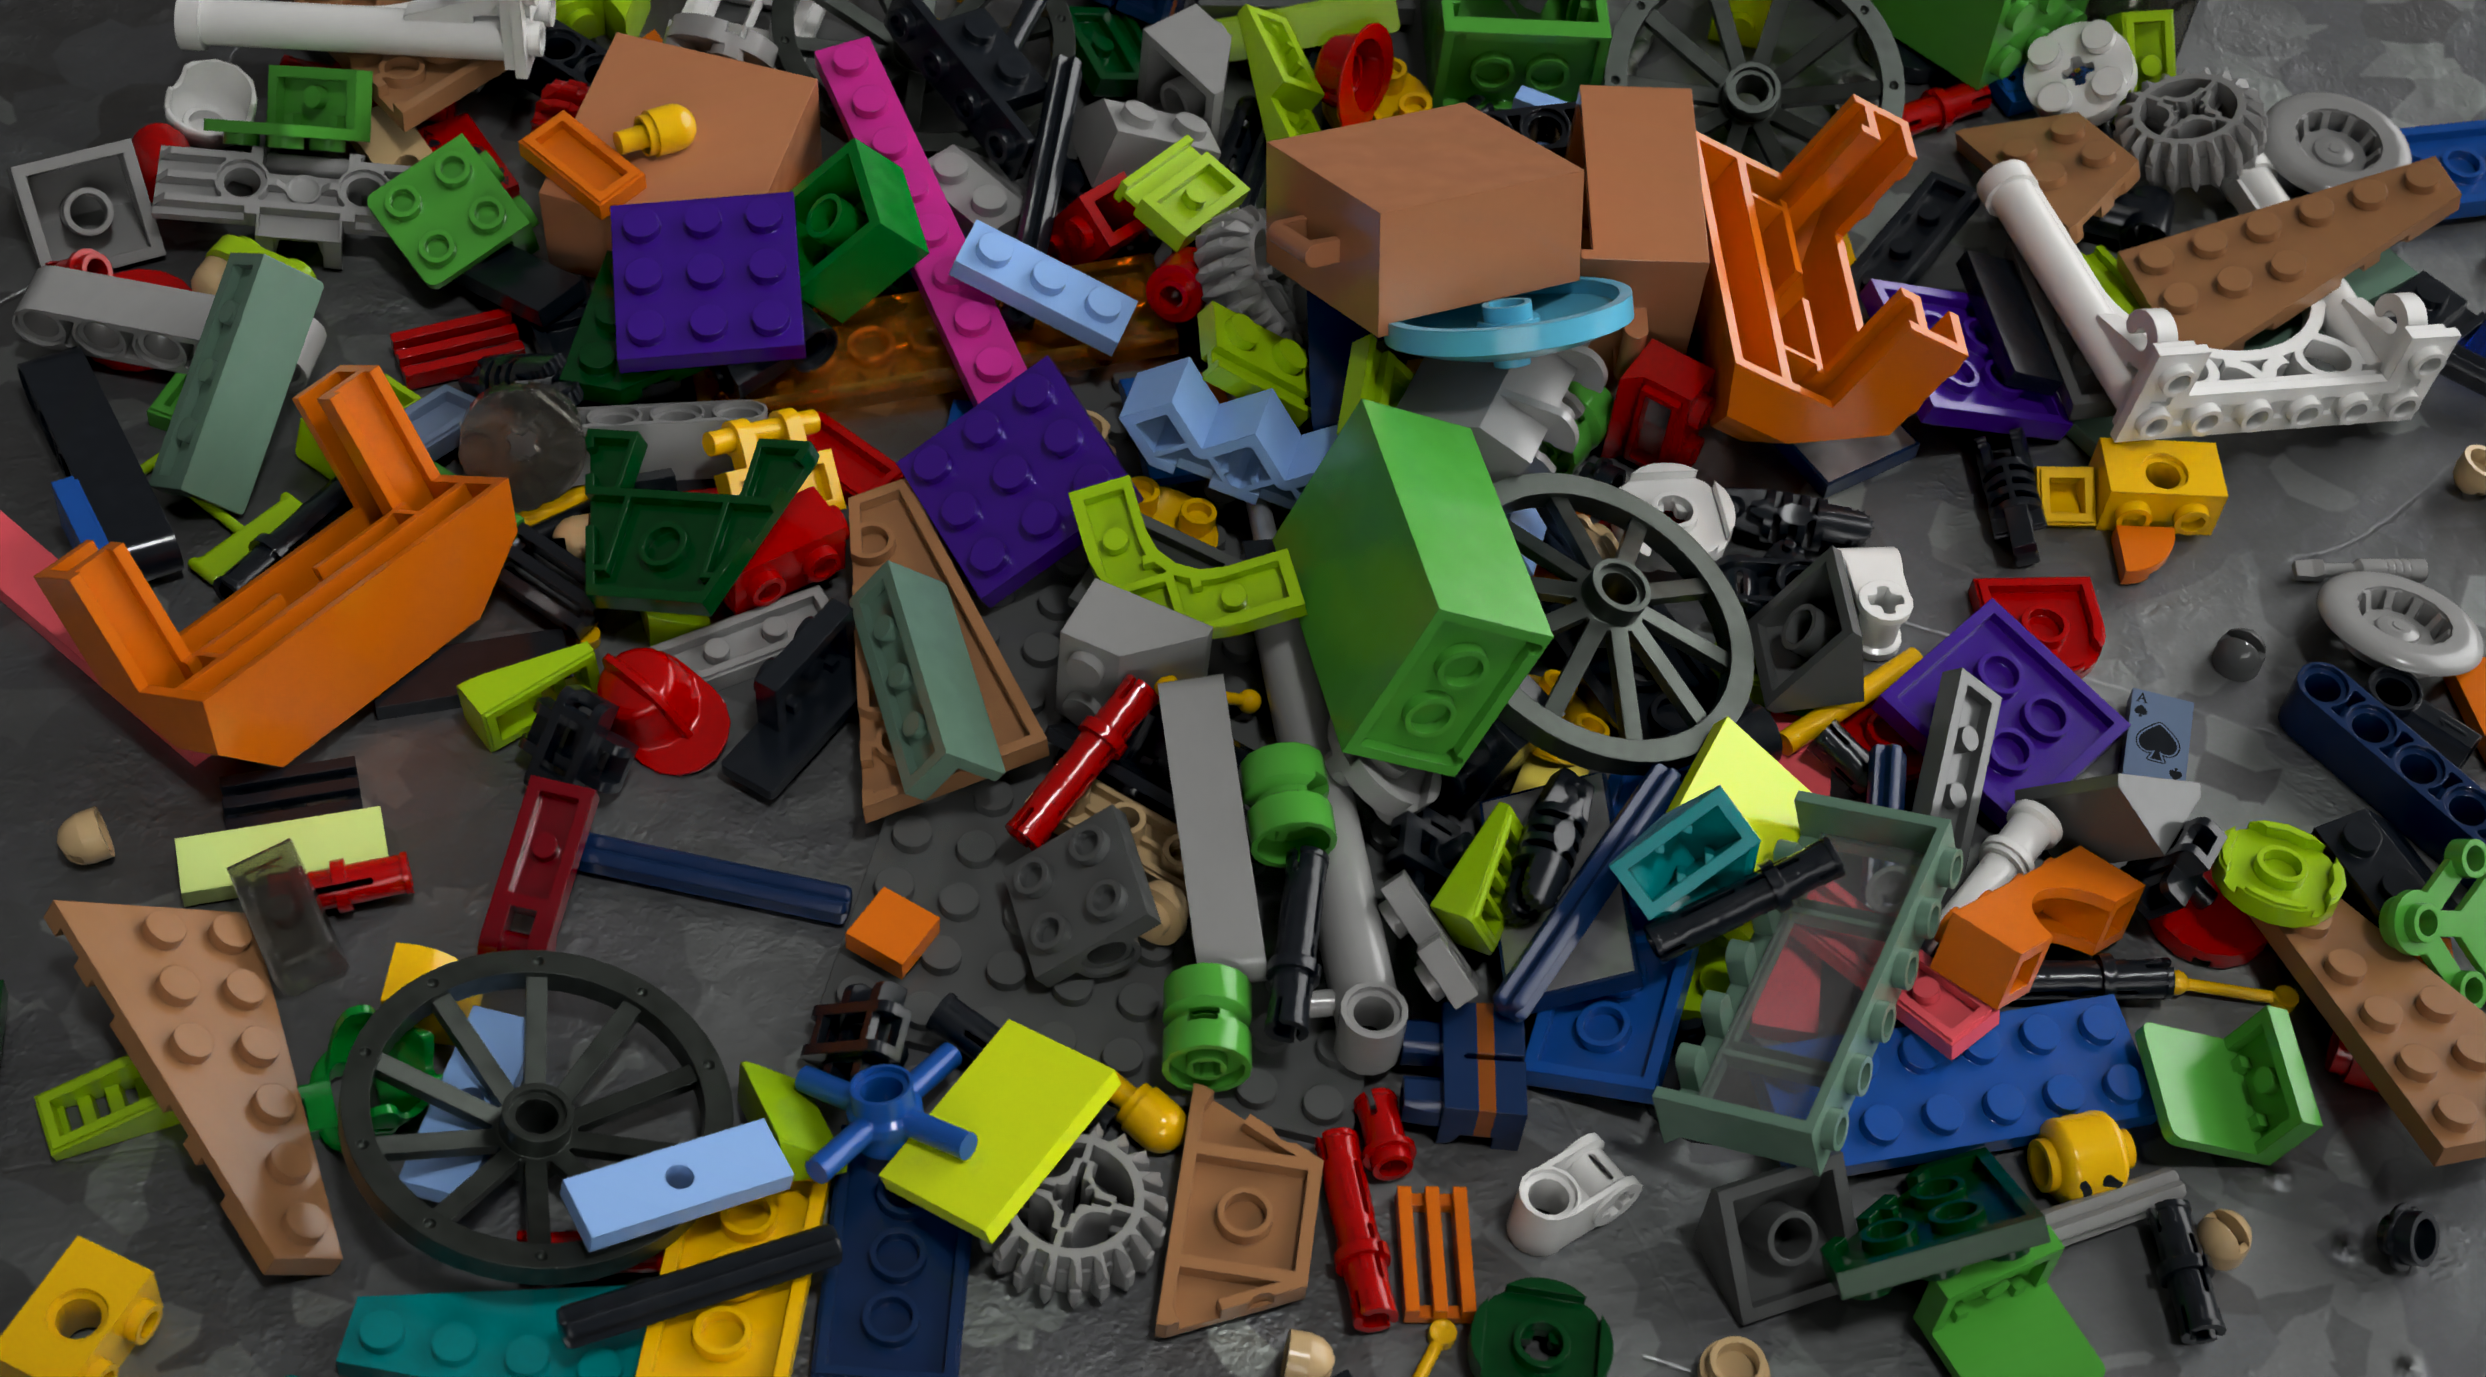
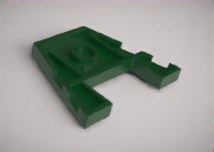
M588 428L585 436V449L590 454V473L585 474V494L590 499V525L585 526L586 596L596 608L712 616L814 469L820 456L811 441L759 438L742 491L739 495L634 489L648 447L639 431Z

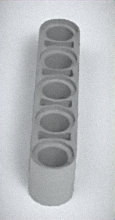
M46 265L38 268L34 273L12 316V325L23 339L43 348L61 351L79 345L86 356L188 374L215 295ZM313 318L287 393L301 391L307 385L326 342V331L315 318Z
M718 400L474 413L467 415L459 422L463 476L509 478L511 489L585 485V474L590 473V454L585 449V436L589 428L639 431L648 444L639 473L672 468L676 481L714 479L715 475L734 471L735 469L732 458L727 454L710 457L705 453L702 445L703 434L720 429L722 424L729 420L746 418L748 421L754 422L767 419L768 408L765 404L753 400Z
M1222 673L1158 683L1196 962L1220 963L1234 967L1247 975L1250 983L1268 981L1266 979V954L1224 675Z

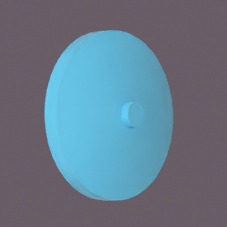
M1580 276V281L1389 323V336H1384V341L1389 348L1412 355L1447 361L1494 362V367L1500 369L1519 368L1531 364V358L1575 348L1627 326L1635 316L1633 292L1631 287L1623 282L1606 278Z

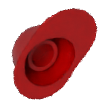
M1380 23L1367 24L1358 33L1335 35L1324 43L1318 54L1313 72L1316 81L1320 84L1325 94L1321 101L1337 109L1340 127L1371 121L1389 88L1393 73L1394 52L1388 30Z
M633 648L620 653L616 657L609 653L603 657L604 670L600 674L595 694L619 706L610 731L639 746L635 758L641 764L659 774L683 776L701 771L718 758L728 742L731 721L726 703L711 685L678 658L654 648Z

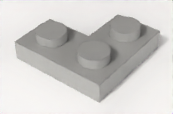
M1405 869L1384 882L1380 890L1386 897V900L1380 903L1378 908L1399 939L1410 933L1417 943V954L1420 958L1415 961L1417 966L1414 970L1431 997L1436 1002L1447 997L1456 1010L1479 995L1478 977Z

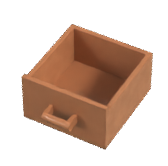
M616 32L575 117L578 122L617 152L613 142V132L633 127L635 116L641 115L642 111L672 103L684 106L693 114L696 120L697 132L693 142L687 148L661 157H656L655 155L647 157L642 150L621 155L645 174L647 185L645 190L624 205L789 192L822 164L818 79ZM546 176L538 194L549 263L564 271L597 279L607 250L612 251L611 214L601 221Z
M1603 85L1579 86L1565 159L1584 169L1580 276L1606 278L1623 282L1630 286L1633 292L1635 316L1632 322L1611 334L1591 341L1588 347L1593 349L1602 358L1607 367L1608 379L1605 387L1612 397H1616L1622 375L1652 338L1685 355L1687 353L1710 264L1692 89Z
M1465 102L1266 142V262L1378 338L1389 336V323L1580 281L1584 169Z

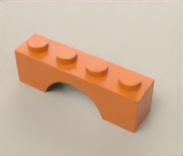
M2078 846L2057 858L2049 857L2040 867L2026 874H2017L2009 883L1994 891L1986 890L1977 900L1961 908H1952L1941 920L1934 937L1939 946L1930 968L1990 1007L1999 1010L2030 992L2051 943L2066 946L2093 956L2121 940L2146 885L2082 846Z

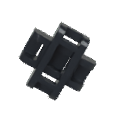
M579 684L565 686L558 694L556 701L550 697L537 698L533 707V711L537 713L529 733L522 734L518 744L522 750L533 755L524 776V784L528 786L530 776L534 775L582 787L589 786L606 794L620 792L639 746L610 731L619 706ZM580 704L592 710L590 716L578 710ZM566 727H568L570 732L562 748L559 744ZM609 753L610 755L605 767L601 770L597 767L602 754ZM555 766L566 771L564 777L553 772Z
M1428 806L1416 815L1408 810L1392 820L1390 832L1399 841L1398 847L1388 853L1387 867L1396 874L1405 869L1430 906L1475 837L1469 832L1461 833L1460 826ZM1421 851L1425 852L1429 856L1426 857L1425 855L1421 854Z
M2197 817L2185 822L2165 856L2127 861L2125 866L2120 867V870L2146 885L2136 908L2148 921L2185 908L2189 900L2198 910H2202L2211 905L2217 898L2218 892L2204 878L2203 874L2211 869L2228 836L2213 820L2208 817Z
M893 981L877 982L873 988L862 983L850 984L844 990L841 1003L815 1005L811 1015V1019L815 1022L810 1044L803 1045L800 1058L817 1068H823L824 1072L849 1082L858 1072L874 1065L892 1064L903 1067L909 1056L908 1048L904 1044L913 1013L911 1010L903 1007L908 989ZM841 1029L839 1039L835 1042L837 1031Z

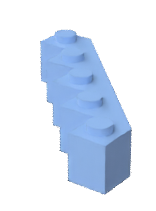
M1190 357L1138 372L1119 416L1121 423L1150 466L1173 474L1175 467H1179L1211 479L1208 488L1256 505L1258 498L1290 510L1338 436L1336 434L1338 424L1301 435L1273 388L1219 404ZM1536 508L1505 514L1507 519L1538 539L1544 540L1547 527ZM1521 554L1529 576L1534 575L1537 564Z

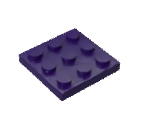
M794 191L610 206L616 346L620 373L806 358Z
M1877 279L1869 280L1859 296L1870 319L1901 287L1921 297L1929 330L1948 311L1959 316L1969 357L1953 376L1948 377L1923 402L1920 409L1916 412L1921 423L2009 434L2011 429L2022 427L2026 437L2061 441L2073 426L2056 392L2053 396L2004 386L1968 293Z
M1048 355L896 462L977 595L989 608L999 603L1083 543L1068 495L1069 492L1128 475L1072 388ZM1132 482L1136 498L1139 504L1144 500V498Z
M1993 598L1880 694L1871 707L1924 757L1942 672L1963 667L2001 696L2000 711L1979 809L2001 830L2008 822V810L2015 803V790L2075 780L2118 741L2131 726L2127 720Z

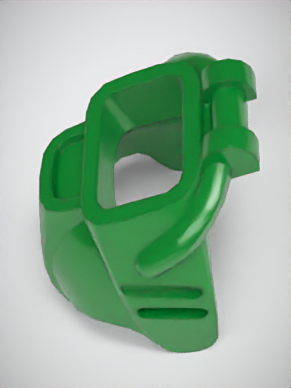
M356 1005L342 1012L332 1029L327 1051L316 1062L311 1072L309 1084L297 1086L305 1109L312 1140L323 1139L326 1145L339 1152H342L338 1132V1116L330 1081L335 1077L343 1076L349 1052L359 1032L375 1012L371 1005ZM412 1027L393 1046L388 1055L442 1081L443 1074H436L433 1065V1033L425 1029ZM375 1078L374 1086L379 1106L370 1109L375 1135H393L399 1126L423 1111L428 1103Z

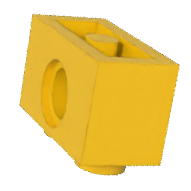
M2100 437L2088 467H2094L2095 530L2114 531L2116 525L2174 527L2175 534L2211 535L2229 497L2216 443L2170 440L2114 442L2112 438Z
M77 1235L0 1336V1377H118L119 1367L136 1344L139 1346L145 1344L153 1336L161 1321L164 1306L154 1272ZM88 1327L97 1328L87 1337L70 1339V1336L80 1329Z

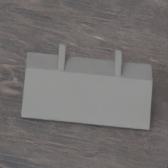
M1591 342L1568 350L1531 358V364L1511 369L1495 368L1494 362L1447 361L1424 357L1396 408L1471 428L1492 483L1528 473H1555L1557 467L1547 455L1541 453L1538 449L1542 441L1549 442L1555 448L1571 454L1576 448L1579 441V430L1574 420L1583 415L1586 407L1576 395L1568 391L1571 381L1578 382L1587 389L1601 393L1608 379V371L1602 358L1593 349L1588 348Z

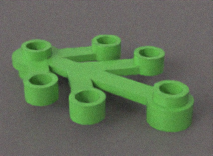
M2454 839L2449 842L2445 849L2444 860L2421 890H2404L2384 903L2379 915V929L2383 940L2390 947L2396 948L2404 955H2420L2430 970L2479 1009L2486 1002V845L2479 839ZM2462 878H2477L2454 911L2441 910ZM2441 937H2453L2476 971L2461 970Z

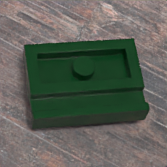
M1068 6L1075 29V56L1082 62V78L1091 94L1106 98L1137 97L1143 32L1135 18L1121 11L1119 14H1111L1107 7Z

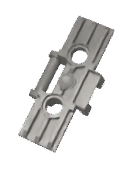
M161 145L151 214L152 218L255 226V241L261 247L276 253L279 239L317 242L323 256L324 268L342 269L343 242L346 241L347 234L389 237L371 213L369 207H362L363 195L371 194L411 166L369 163L365 161V155L350 154L349 159L269 153V147L252 145V152L250 153ZM232 181L252 187V195L245 197L235 196L229 193L226 187Z

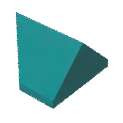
M1718 785L1663 814L1611 861L1609 867L1650 921L1651 919L1667 916L1683 908V906L1753 873L1761 839L1722 786Z

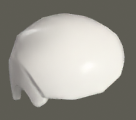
M219 59L191 61L184 65L177 82L172 87L169 86L167 88L163 106L165 122L183 133L190 147L224 150L235 146V144H223V132L204 130V118L254 122L258 101L254 81L239 66Z

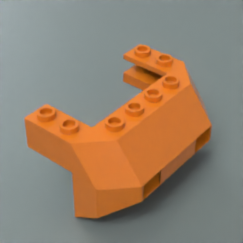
M1853 94L1781 173L1696 131L1710 264L1693 326V334L1698 361L1716 370L1709 393L1710 396L1716 398L1715 406L1709 417L1711 427L1741 441L1779 444L1891 435L1909 416L1914 415L1920 409L1923 402L1948 377L1953 376L1969 357L1959 316L1948 311L1929 330L1921 297L1902 287L1865 325L1863 324L1843 237L1859 220L1866 218L1872 212L1876 202L1896 181L1903 179L1908 174L1913 163L1917 160L1908 122Z
M339 365L291 398L354 507L179 633L123 542H110L99 550L93 540H85L33 576L101 686L178 749L285 767L481 618L518 533L509 478L441 475L379 365Z

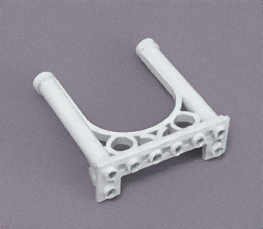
M176 0L174 31L176 42L181 50L207 51L210 45L497 60L504 61L505 70H515L516 79H528L535 57H543L545 29L546 27L554 26L556 0H414L380 6L263 0Z
M2265 153L2256 157L2255 167L2242 169L2240 179L2224 178L2220 185V190L2226 199L2234 205L2240 215L2290 200L2276 180L2277 171ZM2016 159L2000 162L1986 171L1977 185V195L1990 215L1998 217L2115 406L2117 412L2112 420L2114 426L2110 432L2114 442L2411 420L2462 336L2456 327L2446 328L2443 324L2428 325L2425 305L2420 297L2414 293L2384 294L2373 306L2363 297L2358 298L2345 278H2342L2338 289L2301 312V331L2283 343L2262 349L2233 351L2209 348L2207 344L2196 345L2194 340L2179 341L2175 320L2166 309H2137L2129 315L2109 297L2041 191L2037 179L2025 162ZM2395 316H2396L2397 324L2394 323V322H2393L2391 319H2389L2388 317H2395ZM2320 328L2323 330L2325 335L2318 333ZM2305 357L2326 362L2335 367L2337 371L2326 372L2312 366Z

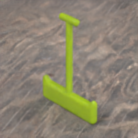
M159 452L140 465L145 476L153 471ZM284 492L281 494L279 502L244 526L223 509L197 498L188 497L234 533L203 556L189 559L188 567L209 584L213 585L214 580L218 576H222L249 552L248 546L255 537L262 533L270 534L303 503L289 492Z

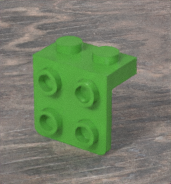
M269 65L267 123L204 118V130L223 132V144L260 146V134L266 135L265 147L304 149V138H309V150L345 152L346 141L370 142L373 71Z
M463 133L373 191L367 199V205L371 213L422 281L431 289L444 287L508 243L530 254L540 250L533 228L540 223L534 212L521 195H517L513 199L501 185L506 179L497 163L486 150L478 154Z
M2266 1005L2224 1039L2152 1022H2147L2136 1030L2135 1039L2163 1137L2171 1145L2270 1166L2323 1127L2287 1009Z
M2047 1225L2051 1242L2031 1247L2030 1252L2022 1258L2007 1262H1995L1988 1259L1961 1267V1271L1951 1278L1940 1281H1928L1929 1284L1913 1315V1319L1952 1377H2104L2106 1371L2104 1363L2047 1283L2065 1249V1246L2050 1225Z

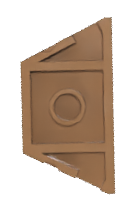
M2078 112L1966 128L1955 132L1957 151L1984 174L1994 165L2006 160L2016 159L2025 162L2075 244L2083 239V225L2091 216L2103 218L2114 206L2116 198L2126 194L2140 179L2139 160Z
M1194 1083L1154 1337H1171L1305 1299L1308 1285L1324 1160L1297 1143H1289L1280 1139L1272 1127L1253 1115L1249 1114L1246 1120L1228 1110L1214 1101L1215 1091L1203 1084Z

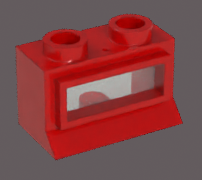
M1652 338L1620 378L1601 457H1623L1640 467L1654 463H1678L1692 467L1699 457L1705 439L1698 435L1699 430L1703 428L1709 419L1716 402V398L1709 395L1716 370Z

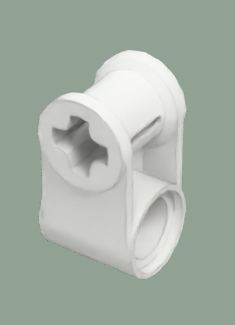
M1896 547L1837 548L1842 552L1861 629L1863 658L1878 662L1889 660L1897 654L1902 642L1900 626L1909 619L1913 610V598L1910 595L1904 577L1901 555Z
M1589 1133L1570 1144L1562 1153L1537 1168L1531 1169L1522 1177L1506 1223L1507 1235L1512 1244L1523 1253L1534 1257L1550 1256L1594 1228L1604 1226L1622 1215L1638 1198L1643 1185L1635 1176H1625L1603 1151L1605 1142L1597 1133ZM1536 1209H1543L1552 1215L1541 1213Z

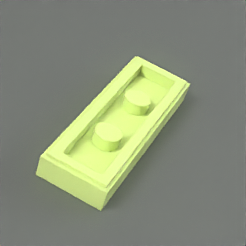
M381 806L175 838L180 890L184 907L270 893L268 879L275 877L279 879L330 868L329 861L344 858L345 864L388 857Z

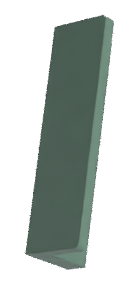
M230 253L149 480L152 488L168 495L197 498L233 514H243L245 512L324 288L320 280L266 254Z
M887 560L849 599V604L853 608V618L904 792L909 796L926 801L957 769L997 781L1006 770L948 587L942 581Z

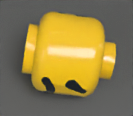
M2088 1110L2045 1120L2040 1127L2039 1136L2031 1140L2027 1149L2028 1167L2033 1182L2042 1193H2049L2060 1204L2125 1186L2129 1178V1169L2135 1166L2137 1159L2136 1147L2130 1133L2124 1128H2119L2115 1120L2107 1113L2097 1110Z

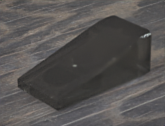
M291 838L227 867L271 979L286 997L297 996L346 972L350 968L341 944Z

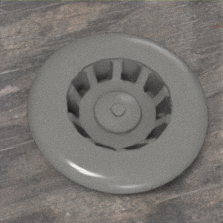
M2329 92L2300 93L2280 100L2267 111L2268 130H2266L2267 142L2264 145L2265 155L2275 170L2284 178L2309 193L2412 163L2411 149L2401 130L2382 112L2355 98Z
M2355 571L2340 574L2329 579L2317 594V607L2327 626L2339 637L2342 645L2356 658L2375 669L2390 666L2409 672L2417 679L2434 676L2461 675L2473 670L2482 661L2484 641L2474 621L2449 598L2421 583L2383 572Z

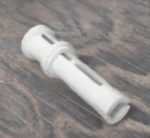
M2017 800L2008 810V822L1999 834L1988 836L1980 845L1978 853L1979 864L1941 910L1940 922L1952 908H1961L1977 900L1986 890L1994 891L2009 883L2017 874H2026L2034 870V862L2042 851L2052 849L2062 838L2063 829L2056 815L2046 806L2034 800ZM1925 938L1921 949L1928 955H1931L1939 943L1934 938Z

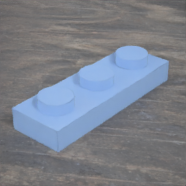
M977 219L948 274L1109 356L1113 355L1138 304L1137 300Z

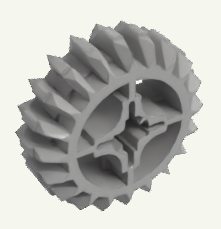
M2208 67L2200 73L2190 74L2184 68L2181 75L2171 77L2162 73L2159 82H2142L2140 92L2128 93L2126 104L2117 108L2116 130L2113 131V136L2116 143L2139 160L2140 179L2138 182L2148 180L2150 186L2162 187L2167 185L2173 194L2182 187H2192L2197 193L2200 186L2211 184L2216 188H2220L2222 179H2240L2242 169L2255 167L2256 157L2264 153V145L2267 142L2268 115L2264 111V103L2260 98L2259 90L2249 88L2247 79L2238 78L2232 80L2229 71H2224L2218 75H2211Z
M1252 205L1241 209L1236 207L1213 217L1212 221L1202 225L1201 233L1196 236L1195 246L1197 251L1194 253V262L1199 268L1195 279L1202 284L1203 289L1201 300L1206 302L1207 305L1215 301L1236 313H1242L1248 316L1254 323L1283 338L1295 341L1305 350L1308 349L1307 291L1297 282L1266 262V210L1263 208L1256 209Z
M1099 1122L1089 1131V1135L1081 1134L992 1245L979 1238L983 1253H993L992 1266L996 1270V1274L1001 1275L1014 1271L1013 1285L1016 1287L1017 1293L1032 1284L1040 1286L1039 1297L1044 1305L1053 1297L1054 1291L1067 1293L1066 1298L1072 1308L1080 1302L1081 1292L1090 1291L1102 1304L1109 1296L1110 1283L1128 1292L1130 1286L1134 1284L1135 1272L1147 1274L1153 1265L1154 1251H1159V1247H1162L1164 1243L1166 1229L1163 1227V1222L1167 1221L1168 1203L1166 1202V1197L1161 1196L1163 1181L1160 1177V1172H1148L1150 1160L1147 1158L1146 1150L1128 1154L1129 1141H1127L1125 1133L1110 1142L1104 1140V1131ZM1095 1184L1105 1188L1113 1195L1101 1191ZM1081 1198L1080 1205L1076 1208L1075 1213H1071L1067 1226L1063 1228V1221L1067 1217L1068 1212L1073 1211L1076 1200ZM1021 1220L1028 1222V1229H1032L1043 1234L1048 1239L1049 1243L1039 1239L1034 1234H1032L1023 1225Z

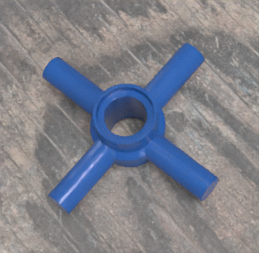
M945 1042L910 1072L897 1065L880 1064L861 1070L850 1082L810 1065L802 1067L796 1076V1090L846 1111L848 1121L846 1128L806 1161L805 1168L808 1175L815 1182L825 1184L860 1152L872 1159L891 1160L909 1138L959 1159H969L977 1146L976 1134L924 1113L922 1101L926 1094L961 1065L962 1056L959 1050L954 1045Z

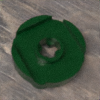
M1522 1278L1506 1284L1504 1292L1494 1295L1489 1301L1487 1298L1478 1307L1468 1335V1364L1474 1377H1607L1613 1359L1611 1329L1603 1315L1599 1321L1594 1311L1585 1305L1587 1297L1575 1287L1549 1278ZM1533 1336H1541L1546 1338L1547 1348L1557 1351L1559 1355L1557 1357H1548L1547 1361H1540L1532 1358L1530 1354L1524 1351L1522 1346H1530Z

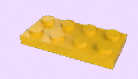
M813 1179L794 1181L788 1190L699 1217L681 1237L666 1248L660 1275L822 1225L831 1179L825 1184H819ZM812 1274L648 1325L635 1377H791Z

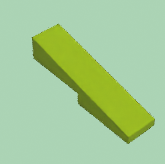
M1245 3L1237 14L1266 142L1321 131L1312 110L1325 94L1320 84L1316 81L1315 74L1287 18Z

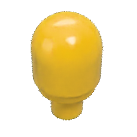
M672 103L644 110L641 115L635 116L633 127L613 132V142L620 155L642 150L647 157L653 155L661 157L681 151L693 142L697 132L696 120L693 114L684 106Z
M1116 1071L1121 1085L1108 1101L1120 1110L1116 1116V1121L1122 1125L1121 1130L1149 1152L1163 1154L1178 1148L1185 1140L1188 1123L1187 1116L1181 1106L1157 1086L1153 1088L1148 1083H1144L1139 1088H1136Z

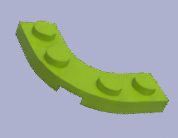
M1130 475L1068 493L1087 559L1095 578L1213 626L1212 639L1245 634L1307 615L1305 601L1288 548L1224 567L1197 569L1175 563L1156 548L1145 528Z

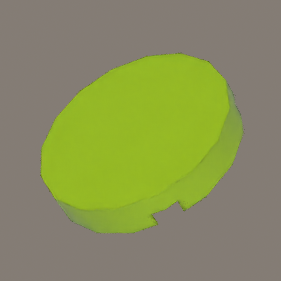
M2268 820L2251 821L2246 829L2236 831V826L2225 831L2228 838L2215 859L2211 871L2212 879L2220 892L2242 912L2265 923L2289 928L2316 926L2332 917L2346 888L2345 872L2337 858L2332 863L2323 854L2325 845L2316 837L2292 825Z

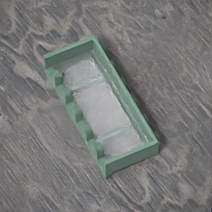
M1798 791L1794 803L1801 836L1798 842L1779 839L1774 848L1773 862L1792 855L1826 836L1837 850L1844 865L1843 869L1846 875L1793 900V907L1782 913L1775 909L1752 919L1754 935L1750 942L1733 938L1729 941L1725 953V962L1730 980L1727 992L1721 993L1707 990L1704 993L1700 1011L1706 1036L1701 1046L1682 1042L1676 1053L1675 1066L1681 1089L1678 1091L1657 1086L1652 1099L1664 1144L1680 1137L1811 1168L1813 1175L1820 1177L1831 1151L1839 1152L1845 1143L1849 1127L1848 1112L1855 1097H1863L1869 1088L1873 1072L1872 1058L1879 1042L1887 1043L1891 1038L1896 1021V1003L1902 990H1911L1915 983L1919 968L1918 953L1925 938L1933 939L1937 933L1941 919V901L1947 888L1954 889L1960 880L1963 869V852L1961 849L1955 848L1951 819Z

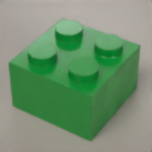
M856 138L850 140L789 191H794L802 300L841 323H844L929 254L903 168Z

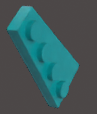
M624 1286L358 1296L336 1359L338 1375L345 1377H635L647 1326L575 1349L566 1348L562 1342L556 1324L557 1309L563 1305Z

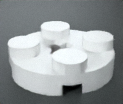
M2099 19L2091 22H2077L2065 25L2047 36L2035 39L2028 49L2029 60L2024 69V88L2034 110L2041 117L2078 112L2092 124L2099 126L2117 114V108L2120 107L2119 104L2126 98L2129 89L2130 92H2133L2137 84V63L2125 38L2117 33L2113 26L2105 20ZM2082 66L2094 68V71L2086 74V83L2076 85L2073 79H2067L2069 74L2076 68Z
M1654 463L1640 467L1631 473L1629 482L1622 487L1620 485L1619 489L1646 501L1661 512L1673 511L1676 519L1686 520L1677 524L1687 531L1714 561L1723 556L1735 526L1736 516L1729 494L1716 481H1714L1711 488L1706 482L1696 478L1698 470L1678 463ZM1611 524L1613 534L1620 544L1624 530ZM1644 542L1642 543L1635 563L1639 570L1652 572L1659 569L1676 572L1657 552Z

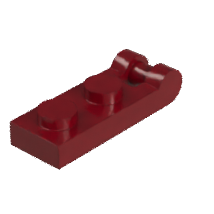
M534 775L530 776L480 933L477 948L478 955L510 950H546L555 952L559 928L600 800L596 789ZM515 913L535 918L530 935L511 931Z

